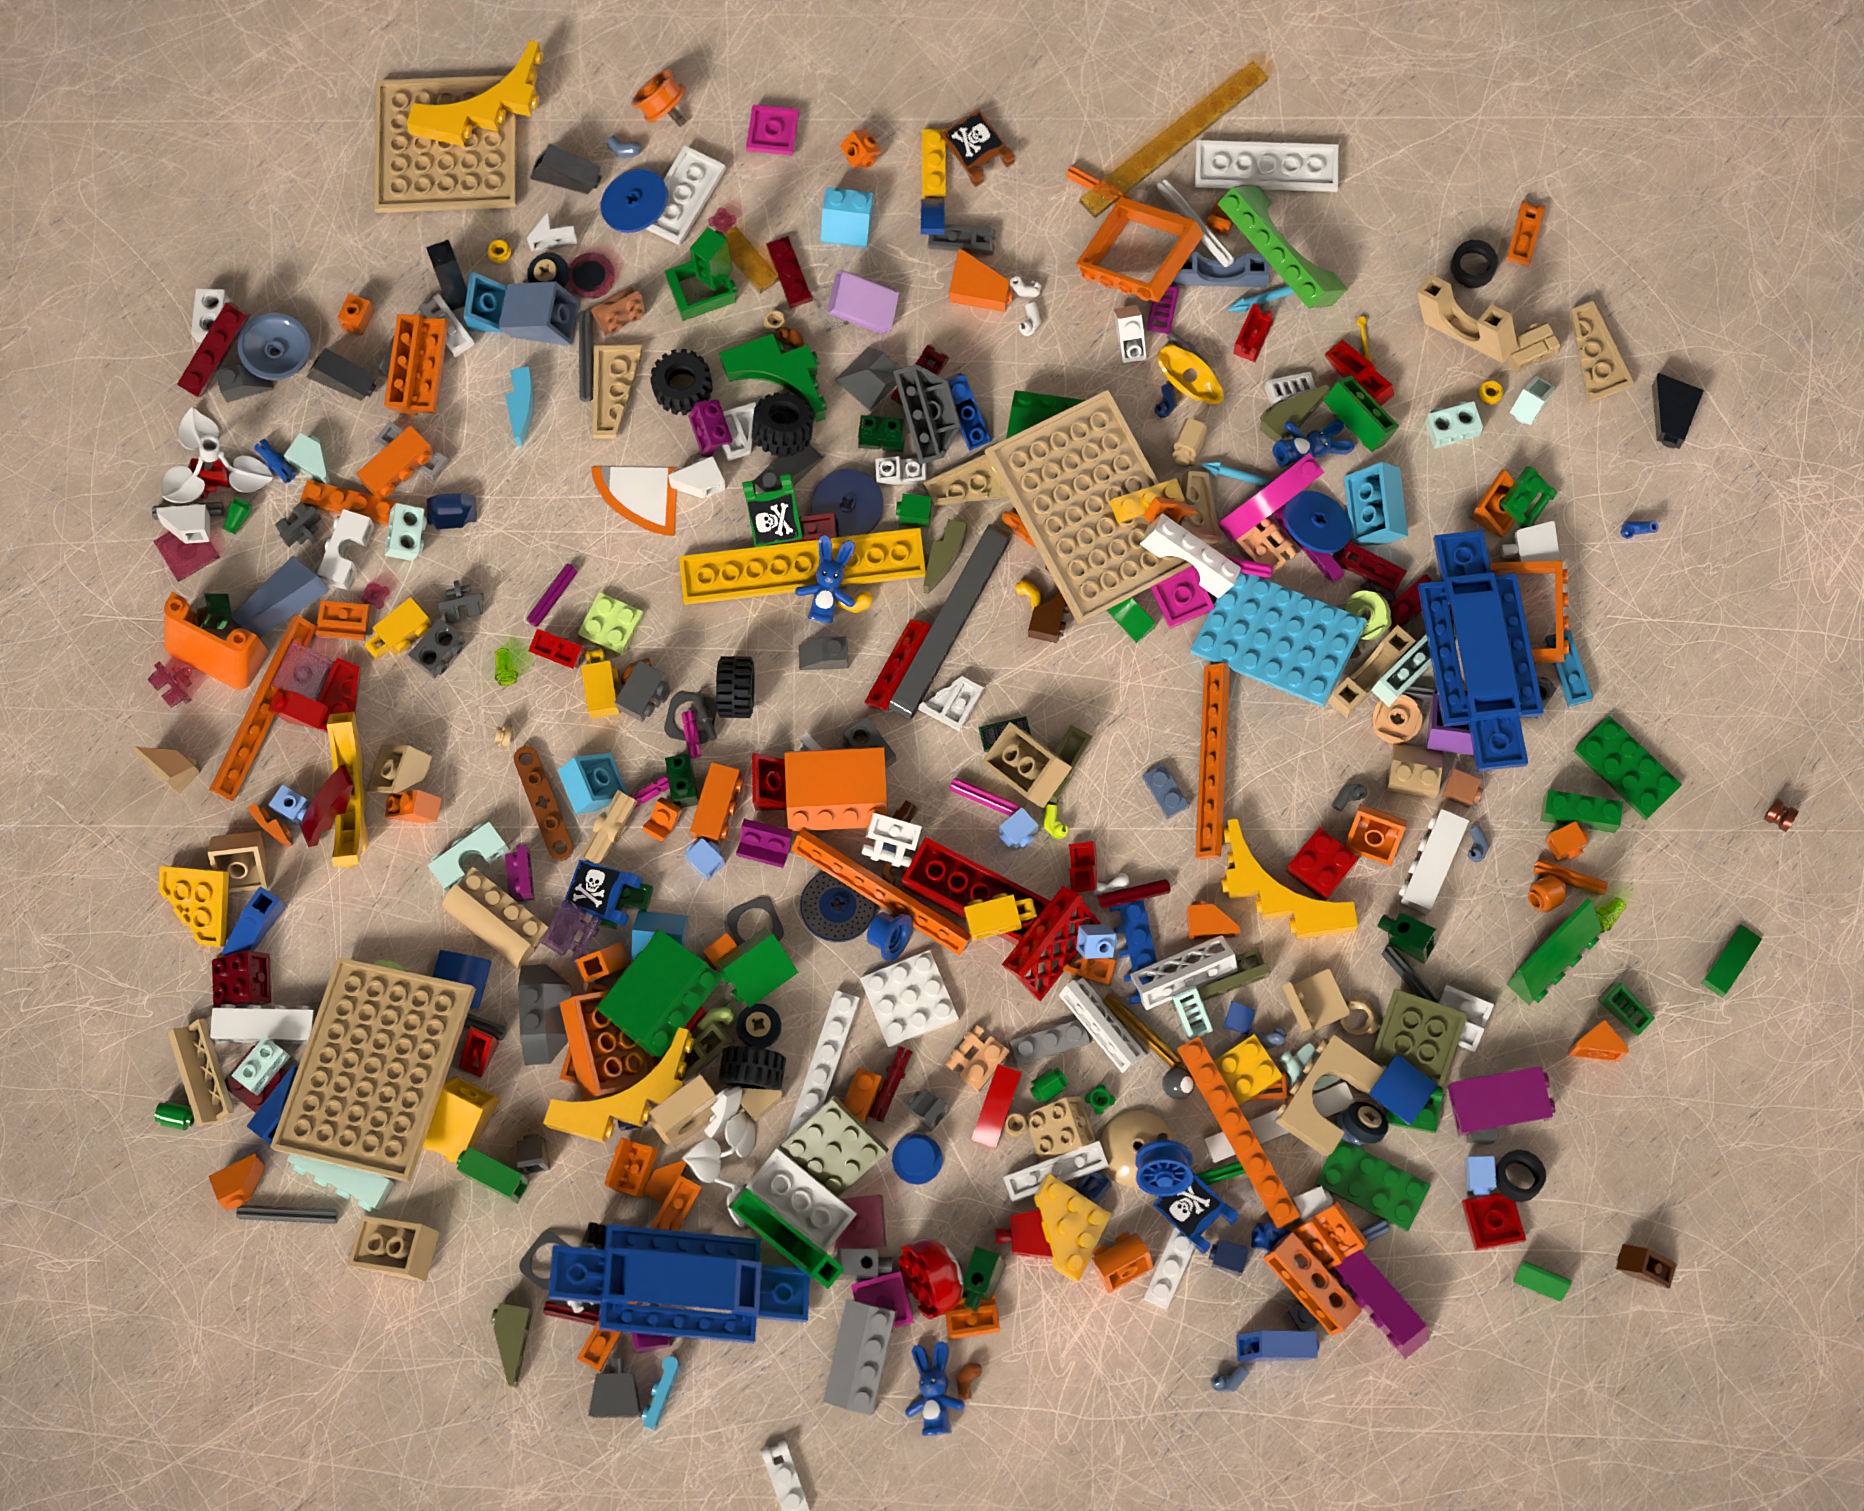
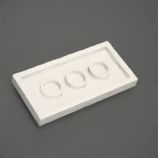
M684 145L663 180L668 190L666 208L660 218L646 229L681 246L725 172L726 166Z
M779 1148L773 1152L746 1186L769 1208L825 1252L830 1249L857 1215L853 1209Z

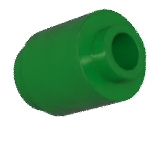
M1057 1067L1054 1070L1049 1069L1032 1080V1087L1029 1090L1037 1102L1042 1100L1043 1103H1046L1064 1091V1087L1069 1083L1062 1071Z
M171 1101L160 1102L155 1111V1122H159L161 1126L185 1131L189 1126L193 1125L195 1120L191 1106Z

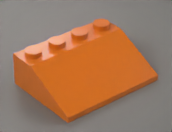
M884 746L784 752L788 830L801 831L804 829L805 831L868 828L872 813L888 817Z
M608 991L573 996L559 1003L583 1102L621 1093L644 1079L658 1065L656 1056L648 1054L595 1008Z

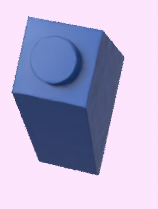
M1261 1330L1236 1335L1237 1362L1296 1361L1318 1358L1319 1342L1317 1340V1332Z

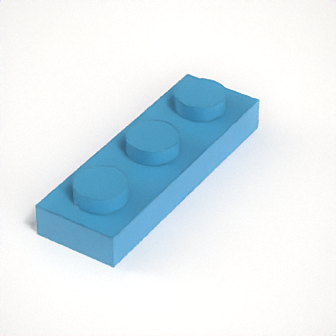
M1569 630L1564 631V640H1569V654H1564V663L1555 662L1553 664L1567 706L1572 707L1592 701L1593 696L1571 631ZM1556 634L1546 636L1545 640L1548 648H1556Z

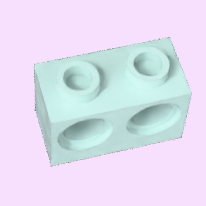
M1461 401L1447 409L1436 408L1429 412L1425 420L1434 449L1478 437L1483 429L1474 401L1469 403ZM1459 417H1467L1470 422L1464 423ZM1443 423L1447 426V428L1440 429L1436 426V424Z
M395 503L390 509L385 556L413 561L422 553L424 540H420L421 531L424 532L427 518L423 517L424 508ZM403 517L410 518L413 525L406 524ZM400 540H406L410 544V548L403 547Z
M264 1036L231 1076L258 1096L289 1059L290 1055Z

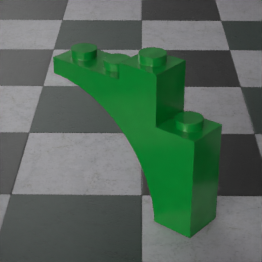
M772 333L719 353L729 383L737 380L755 379L778 384L798 395L800 399H805L807 405L812 407L816 422L825 420L824 411L828 410L824 397H819L816 391L819 389V385L815 375L818 374L817 365H820L816 351L811 352L809 345L785 353L781 341H776Z
M743 1187L727 1206L771 1247L788 1258L803 1273L825 1288L829 1289L845 1270L827 1252L787 1223L748 1188Z

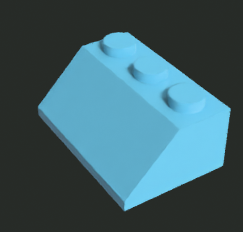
M1380 462L1344 476L1348 517L1352 526V543L1358 546L1386 544L1408 537L1400 467Z

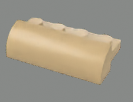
M474 867L469 870L457 885L454 884L442 904V908L518 970L535 952L534 948L550 930L548 926Z

